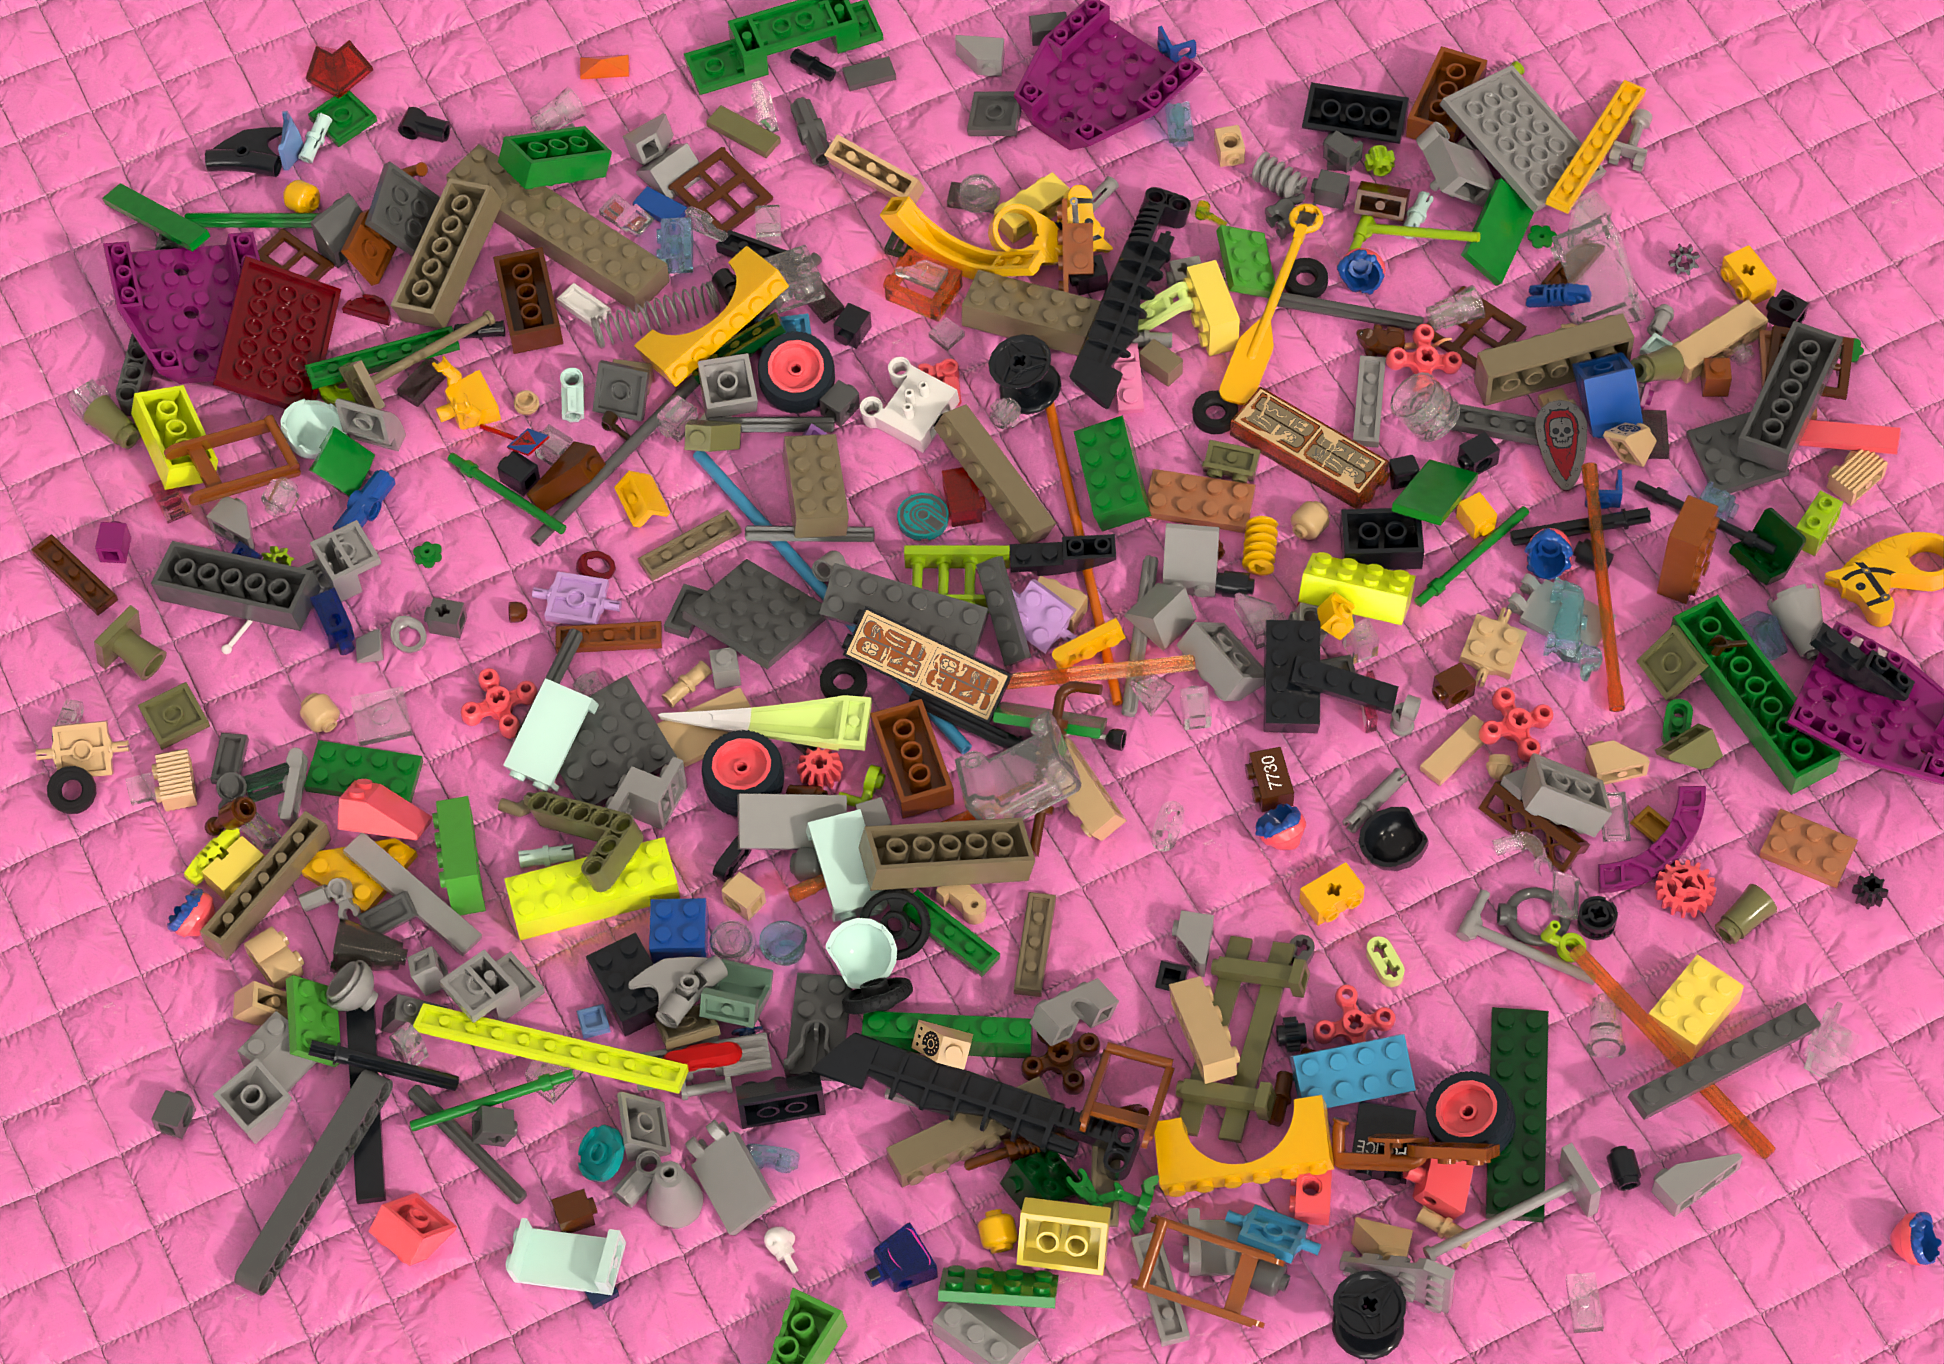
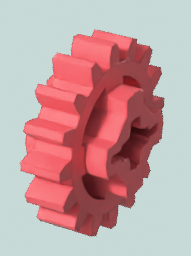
M1687 859L1685 865H1681L1678 860H1675L1673 868L1666 864L1665 871L1658 873V881L1655 884V890H1657L1656 899L1663 900L1661 906L1663 909L1671 908V915L1679 911L1681 912V918H1685L1686 913H1690L1694 918L1698 910L1705 913L1707 905L1712 906L1716 894V887H1713L1715 878H1708L1709 869L1700 870L1701 863L1698 862L1695 866H1691L1690 860Z

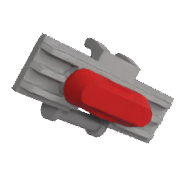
M766 1032L719 1040L717 1035L669 1051L662 1049L640 1053L688 1065L689 1072L681 1088L683 1101L688 1100V1097L721 1091L732 1093L731 1076L772 1069ZM712 1069L715 1070L716 1076H725V1080L686 1086V1082L694 1079L693 1073ZM637 1084L638 1092L656 1089Z

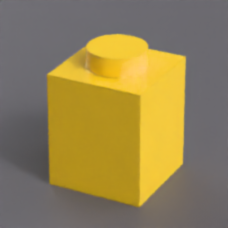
M1478 492L1460 501L1457 505L1456 518L1474 540L1480 536L1489 535L1495 529L1497 513L1484 496Z

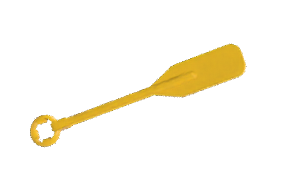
M1304 203L1297 205L1289 214V222L1295 232L1263 315L1239 338L1220 385V397L1227 402L1247 405L1256 395L1274 348L1271 319L1306 234L1317 231L1323 224L1324 217L1322 211L1313 204ZM1305 210V212L1317 215L1312 226L1307 227L1305 224H1297L1295 222L1300 211Z

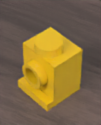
M1333 592L1317 608L1320 628L1341 640L1354 628L1352 610L1355 608L1354 604L1338 593Z

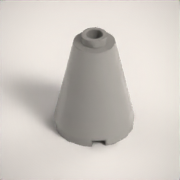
M1806 584L1788 588L1777 593L1778 599L1772 602L1771 598L1767 601L1768 609L1800 657L1807 658L1808 661H1814L1819 653L1817 649L1810 645V642L1817 627L1823 623L1820 590L1816 584H1812L1813 588L1808 589Z
M667 1161L660 1164L655 1171L647 1194L646 1205L650 1217L658 1225L680 1229L690 1225L699 1217L704 1198L702 1190L696 1181L678 1163Z

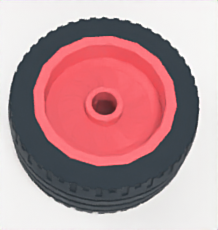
M798 331L781 334L770 341L761 353L758 363L760 388L766 399L781 411L801 414L815 410L817 407H820V399L834 385L835 366L833 357L827 346L819 338L811 334Z
M737 730L723 734V736L718 737V739L711 743L704 754L702 761L704 789L715 807L723 813L725 812L738 817V794H781L784 784V769L777 747L768 737L755 731Z
M1465 1071L1450 1075V1077L1442 1080L1433 1089L1427 1101L1426 1120L1435 1142L1500 1144L1501 1153L1514 1136L1516 1117L1512 1102L1500 1083L1487 1074L1477 1071Z

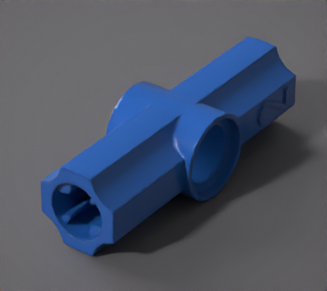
M382 469L376 470L361 491L355 490L351 494L347 502V509L333 526V531L355 520L359 522L362 528L367 521H373L381 510L382 501L395 486V479Z

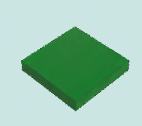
M345 88L308 113L309 119L313 123L318 113L332 118V123L325 135L338 147L377 122V116L348 88Z

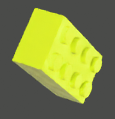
M184 385L134 393L131 415L165 490L203 483L189 455L171 460L166 459L164 455L165 449L172 444L206 435ZM213 448L205 450L213 467L217 470L218 459Z
M1325 552L1312 553L1303 572L1298 602L1320 606L1333 592H1336L1354 604L1355 608L1352 610L1354 615L1402 625L1411 603L1416 576L1410 575L1404 570L1392 571L1384 569L1378 564L1366 565L1358 563L1351 558H1335Z

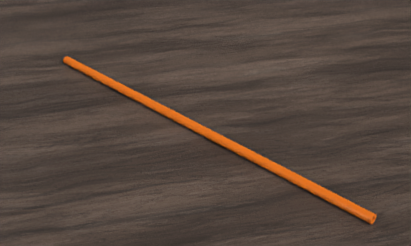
M1053 402L1045 411L1074 536H1085L1056 408ZM1090 568L1082 570L1096 628L1104 624L1105 621L1093 569ZM1108 647L1101 651L1112 703L1114 706L1123 704L1111 647Z

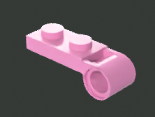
M1131 343L1126 349L1131 353V357H1120L1113 365L1114 369L1123 374L1116 391L1118 414L1144 412L1138 343Z

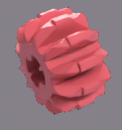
M816 747L815 751L807 748L806 755H800L797 766V774L800 776L802 785L821 786L823 789L824 786L833 789L834 782H840L841 772L843 771V764L840 761L839 754L837 752L832 753L831 749L821 750L820 747Z

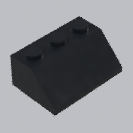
M802 1072L797 1076L788 1078L774 1077L769 1081L759 1083L750 1081L735 1087L742 1129L826 1115L820 1075L812 1072Z

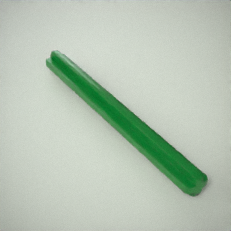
M186 213L185 218L203 228H312L310 222L320 213Z

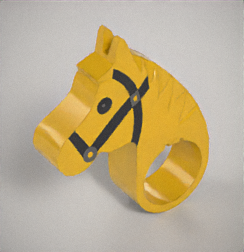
M1074 185L1064 195V198H1067L1068 223H1093V252H1110L1113 250V247L1104 240L1105 227H1101L1093 214L1091 191L1084 185ZM1012 204L1000 210L990 221L988 237L996 251L1041 250L1046 258L1040 266L1058 264V255H1063V245H1058V230H1062V220L1054 222L1028 206ZM1017 213L1028 220L1032 228V237L1034 238L1031 245L1023 249H1013L1002 242L998 233V224L1004 214Z
M1910 532L1888 537L1856 554L1841 569L1826 572L1825 577L1827 579L1824 580V584L1837 588L1841 599L1846 598L1848 601L1857 604L1871 625L1876 627L1887 626L1892 622L1894 600L1889 595L1890 588L1919 591H1936L1944 588V569L1936 572L1922 571L1916 568L1909 560L1915 554L1922 552L1935 553L1944 559V536L1928 532Z

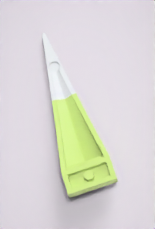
M843 695L751 708L660 713L658 718L728 732L750 730L761 735L763 734L768 739L837 751L839 749L865 751L872 699L871 697Z

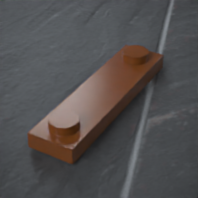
M661 621L556 626V654H558L570 629H576L582 632L583 635L576 653L662 648Z

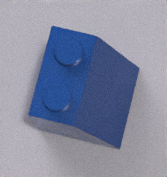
M1622 352L1572 364L1583 413L1587 422V430L1593 438H1604L1603 434L1605 431L1623 423L1643 424L1635 368Z

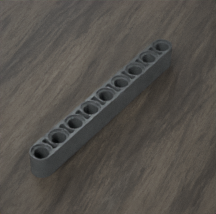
M159 234L155 250L184 248ZM181 269L174 270L177 275H180ZM133 333L131 334L116 388V397L120 409L127 416H132L134 393L148 391L154 370L153 364Z
M367 1069L361 1072L237 1269L234 1278L235 1284L260 1296L269 1290L390 1096L393 1088L392 1080Z

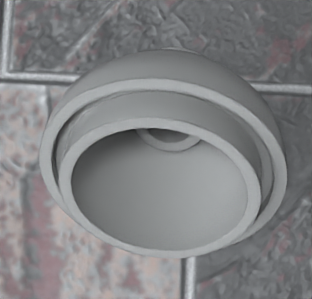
M363 960L352 961L338 971L326 992L327 1004L337 1011H352L358 1008L367 1011L375 1004L378 993L373 990L374 976L369 965Z

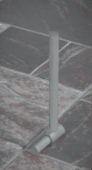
M1486 890L1479 891L1471 909L1467 911L1456 933L1460 940L1468 942L1479 936L1594 985L1598 975L1482 926L1483 922L1480 914L1490 893Z

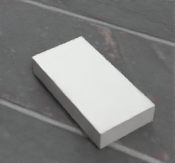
M575 283L557 298V303L590 327H592L591 317H596L597 319L598 315H600L605 320L607 313H611V308Z

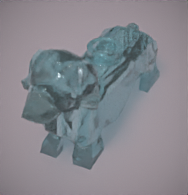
M1556 577L1551 590L1550 603H1556L1557 600H1560V610L1552 627V632H1548L1547 641L1544 643L1543 656H1548L1553 652L1562 661L1578 663L1581 680L1588 681L1591 673L1600 669L1603 656L1598 647L1588 646L1581 640V630H1586L1588 615L1583 614L1584 591L1580 586Z

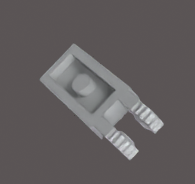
M293 747L286 758L290 768L288 775H285L283 779L284 799L278 805V816L286 826L290 827L297 821L308 766L307 756L297 747Z

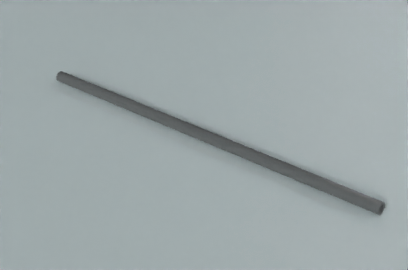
M813 252L808 257L812 259L813 268L800 282L787 278L785 281L789 287L770 303L759 319L766 318L822 262L821 257L817 253ZM693 374L605 461L606 465L592 481L577 490L552 515L553 518L563 523L700 385L693 377ZM543 524L530 539L535 545L541 546L554 530Z

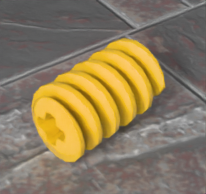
M1255 516L1246 522L1242 566L1246 571L1254 575L1264 576L1274 572L1273 564L1275 563L1274 555L1276 554L1275 546L1277 545L1276 537L1278 536L1276 528L1279 524L1271 517Z

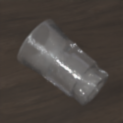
M566 87L557 97L539 109L535 115L531 116L530 120L536 132L558 130L586 116V111L574 91Z
M1473 285L1426 308L1428 321L1434 331L1485 318L1482 300Z
M1610 993L1598 994L1597 997L1592 998L1586 1051L1596 1058H1616L1623 1055L1626 1051L1620 1000L1617 996H1613Z

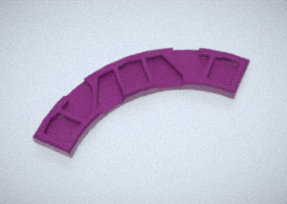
M1678 786L1677 806L1670 825L1648 850L1636 857L1619 862L1598 864L1599 893L1618 892L1640 886L1658 877L1660 871L1664 872L1666 864L1673 866L1675 860H1679L1689 848L1700 827L1706 801V786Z

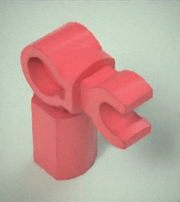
M945 359L935 366L926 363L918 365V369L957 389L960 400L957 406H960L962 402L959 382L960 373L958 363L954 359Z

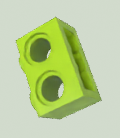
M1821 490L1819 491L1796 526V529L1806 538V543L1802 548L1803 551L1816 556L1840 518L1843 501Z

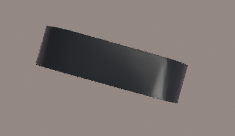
M737 836L716 862L713 876L723 882L732 878L747 859L752 849H738Z

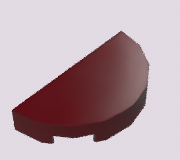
M363 294V297L356 298L353 301L348 300L342 307L345 314L387 326L390 325L391 314L389 307L382 298L376 295Z

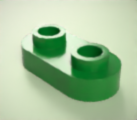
M1674 699L1667 704L1661 736L1663 744L1672 740L1671 737H1677L1691 728L1693 708L1688 701ZM1675 714H1680L1682 717H1676Z

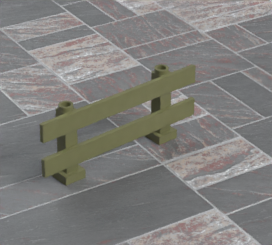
M1231 936L1225 957L1219 956V959H1213L1211 974L1218 976V982L1212 1003L1220 1008L1223 1019L1221 1022L1222 1026L1227 1025L1229 1028L1241 982L1261 984L1233 1085L1215 1082L1205 1084L1196 1062H1194L1190 1079L1184 1078V1081L1179 1080L1177 1083L1176 1096L1183 1099L1179 1118L1181 1117L1185 1123L1189 1136L1198 1137L1206 1105L1227 1107L1218 1136L1219 1140L1241 1143L1250 1111H1256L1259 1120L1270 1121L1277 1097L1272 1083L1260 1081L1259 1088L1257 1089L1256 1087L1284 988H1290L1293 997L1304 998L1310 977L1306 960L1294 958L1293 966H1290L1295 944L1273 941L1268 962L1248 960L1253 943L1251 938Z

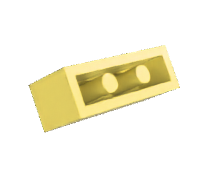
M1051 172L1047 176L1039 178L1035 184L1027 189L1019 191L1015 197L1007 202L999 204L994 210V215L1006 206L1022 204L1052 219L1057 215V205H1062V198H1064L1065 193L1070 188ZM1017 213L1004 214L998 224V229L1012 243L1017 242L1032 232L1028 220Z

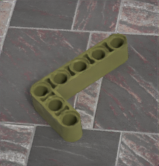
M543 791L533 794L527 802L529 810L540 826L597 842L581 867L582 873L596 892L607 891L613 886L644 839V835L633 817L624 812Z

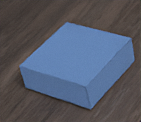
M604 1004L576 1011L583 1039L611 1032Z

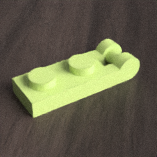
M1178 282L1157 294L1154 299L1140 304V307L1147 312V317L1139 319L1138 332L1151 330L1182 311H1189L1193 308V301L1188 296L1189 288L1186 282ZM1178 296L1179 300L1174 302L1173 299Z

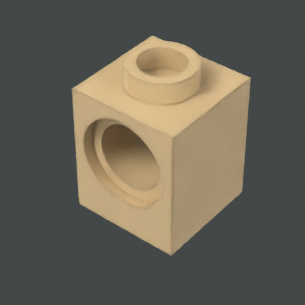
M1239 125L1215 128L1214 146L1220 167L1244 163L1245 145Z
M738 872L734 878H729L721 890L723 904L747 921L766 903L765 890L741 872Z

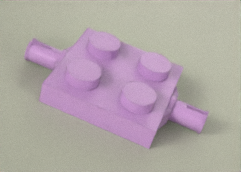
M557 571L555 581L549 590L534 587L532 591V598L547 600V608L544 614L545 621L569 625L598 624L600 615L605 609L620 612L622 601L606 598L609 588L608 579Z
M1032 579L1026 589L1020 594L1012 589L1027 641L1046 654L1060 638L1066 642L1077 638L1076 635L1067 629L1069 621L1076 611L1074 607L1036 579Z

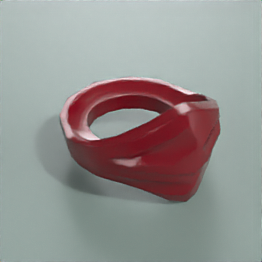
M601 551L586 552L578 558L576 563L578 574L610 579L616 570L614 560ZM601 558L609 564L610 569L605 573L596 572L591 567H588L587 561L588 559Z

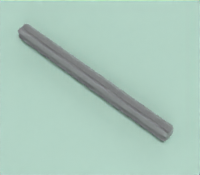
M1147 555L1143 560L1137 602L1155 586L1158 567L1157 557ZM1135 625L1133 627L1121 711L1124 716L1134 717L1137 713L1148 638Z

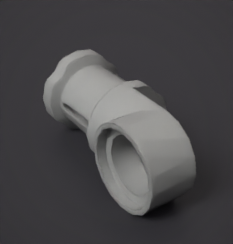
M1408 694L1405 702L1394 706V710L1391 713L1390 728L1395 735L1404 737L1413 732V721H1415L1418 714L1421 698Z

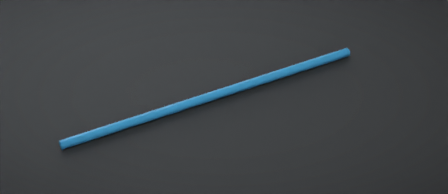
M696 451L693 454V458L755 526H772L705 451ZM769 541L815 593L824 600L828 586L814 576L810 566L787 541ZM844 624L852 633L854 632L855 627ZM895 680L910 696L914 688ZM927 712L929 719L961 754H966L971 749L972 745L952 723Z

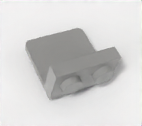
M1188 1208V1219H1182V1224L1236 1242L1241 1231L1240 1226L1225 1222V1220H1200V1208ZM1182 1233V1236H1188V1246H1183V1263H1189V1276L1235 1275L1241 1256L1240 1252Z

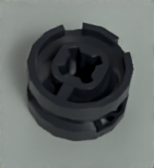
M1592 896L1585 899L1580 905L1577 918L1579 931L1582 935L1592 940H1604L1610 937L1616 926L1618 917L1617 907L1613 902L1607 901L1606 897Z

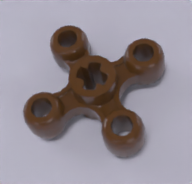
M1037 1032L1038 1039L1046 1044L1048 1051L1041 1057L1029 1056L1024 1059L1021 1066L1023 1077L1030 1081L1037 1077L1041 1078L1045 1072L1051 1070L1056 1074L1062 1075V1085L1066 1093L1069 1095L1080 1094L1084 1089L1085 1079L1083 1074L1074 1068V1062L1080 1057L1092 1058L1096 1056L1100 1050L1099 1038L1095 1034L1088 1032L1081 1035L1075 1043L1070 1044L1064 1040L1050 1046Z

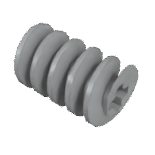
M1267 151L1258 158L1252 172V178L1255 182H1260L1263 187H1268L1271 192H1276V195L1279 197L1290 198L1303 193L1307 185V177L1300 180V172L1296 171L1293 174V168L1290 166L1285 169L1286 164L1283 161L1277 164L1278 158L1275 156L1270 158V153Z

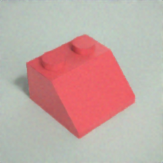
M416 1192L382 1204L368 1232L377 1238L381 1245L386 1246L396 1254L401 1262L411 1266L427 1260L456 1230L457 1226Z

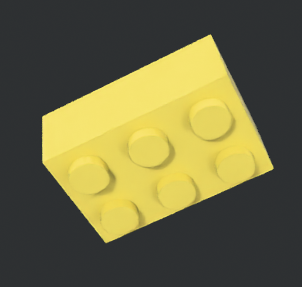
M1213 260L1187 267V278H1184L1183 282H1186L1189 288L1188 296L1193 301L1191 321L1193 327H1198L1200 332L1198 337L1201 347H1206L1209 356L1235 350L1239 340L1240 318L1217 261Z
M1697 954L1649 1012L1645 1029L1692 1060L1738 1004L1744 985Z
M1025 1197L1020 1216L1016 1265L1103 1275L1107 1258L1111 1208Z

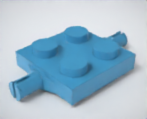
M1256 1204L1252 1211L1245 1216L1229 1210L1225 1218V1222L1241 1227L1237 1242L1274 1254V1258L1290 1264L1296 1253L1301 1250L1318 1256L1322 1244L1306 1239L1309 1224Z

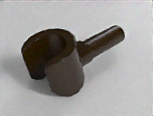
M606 411L602 417V428L606 431L613 430L627 440L630 435L616 424L618 416L612 411Z
M1716 635L1708 643V646H1714L1715 648L1711 651V654L1719 656L1726 648L1747 646V640L1731 641L1722 635Z

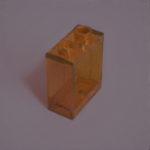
M908 249L904 257L901 256L898 259L893 273L885 278L883 288L885 289L886 300L939 322L962 288L963 280L961 270ZM911 268L944 281L932 299L900 286Z

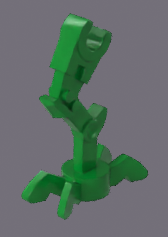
M1082 1168L1077 1171L1081 1182L1075 1183L1070 1176L1066 1177V1186L1079 1200L1083 1199L1089 1205L1103 1207L1105 1204L1121 1201L1136 1207L1135 1214L1129 1220L1130 1228L1135 1235L1139 1234L1144 1225L1143 1220L1147 1215L1155 1186H1157L1159 1181L1158 1175L1144 1180L1141 1185L1142 1192L1140 1197L1125 1192L1118 1182L1113 1184L1114 1191L1098 1195L1086 1171Z

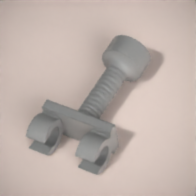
M1636 109L1631 118V123L1634 127L1627 144L1614 141L1608 163L1618 165L1620 156L1634 159L1633 170L1642 171L1648 150L1637 147L1643 129L1649 128L1653 119L1649 111L1645 109Z

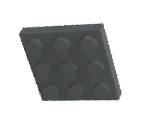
M388 162L383 165L365 224L413 257L440 197L392 162Z
M1751 412L1691 429L1686 433L1689 444L1714 498L1789 476V468L1785 473L1736 456L1739 437Z

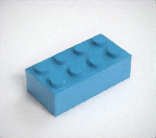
M1405 1034L1289 1056L1298 1099L1322 1095L1327 1108L1416 1090Z

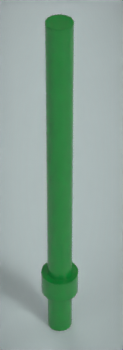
M451 453L448 456L447 460L458 467L461 473L468 478H475L557 533L563 534L566 531V525L481 471L479 466L471 460H464L455 453Z
M1524 506L1519 508L1442 576L1434 578L1429 582L1427 589L1414 599L1415 603L1422 607L1433 596H1439L1446 589L1447 584L1529 515L1528 509Z
M571 1068L553 1075L546 1073L538 1076L537 1080L411 1120V1129L414 1132L476 1112L481 1106L491 1107L540 1090L543 1092L552 1090L555 1085L574 1080V1072Z

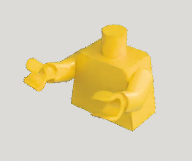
M442 356L443 359L439 364L432 363L437 372H442L447 377V388L445 389L447 404L435 408L440 422L455 418L459 428L464 430L501 420L498 404L480 370L462 379L461 372L452 366L445 356Z

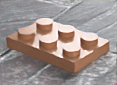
M1780 808L1759 857L1837 889L1858 840Z

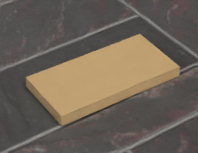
M739 687L684 712L751 708ZM666 720L657 723L677 758L683 760L684 768L703 760L704 754L711 743L718 739V737L723 736V734L728 733V731Z

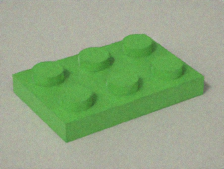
M1220 225L1216 233L1229 291L1269 298L1275 285V278L1265 234Z
M295 975L286 979L290 1054L336 1067L340 1063L332 1065L333 1061L308 1055L312 1040L335 1046L340 1043L339 1015L337 1010L327 1004L326 992L328 986Z

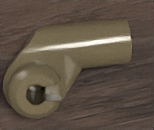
M526 793L523 797L524 800L517 803L502 798L498 804V810L516 817H523L531 813L527 802L535 793Z

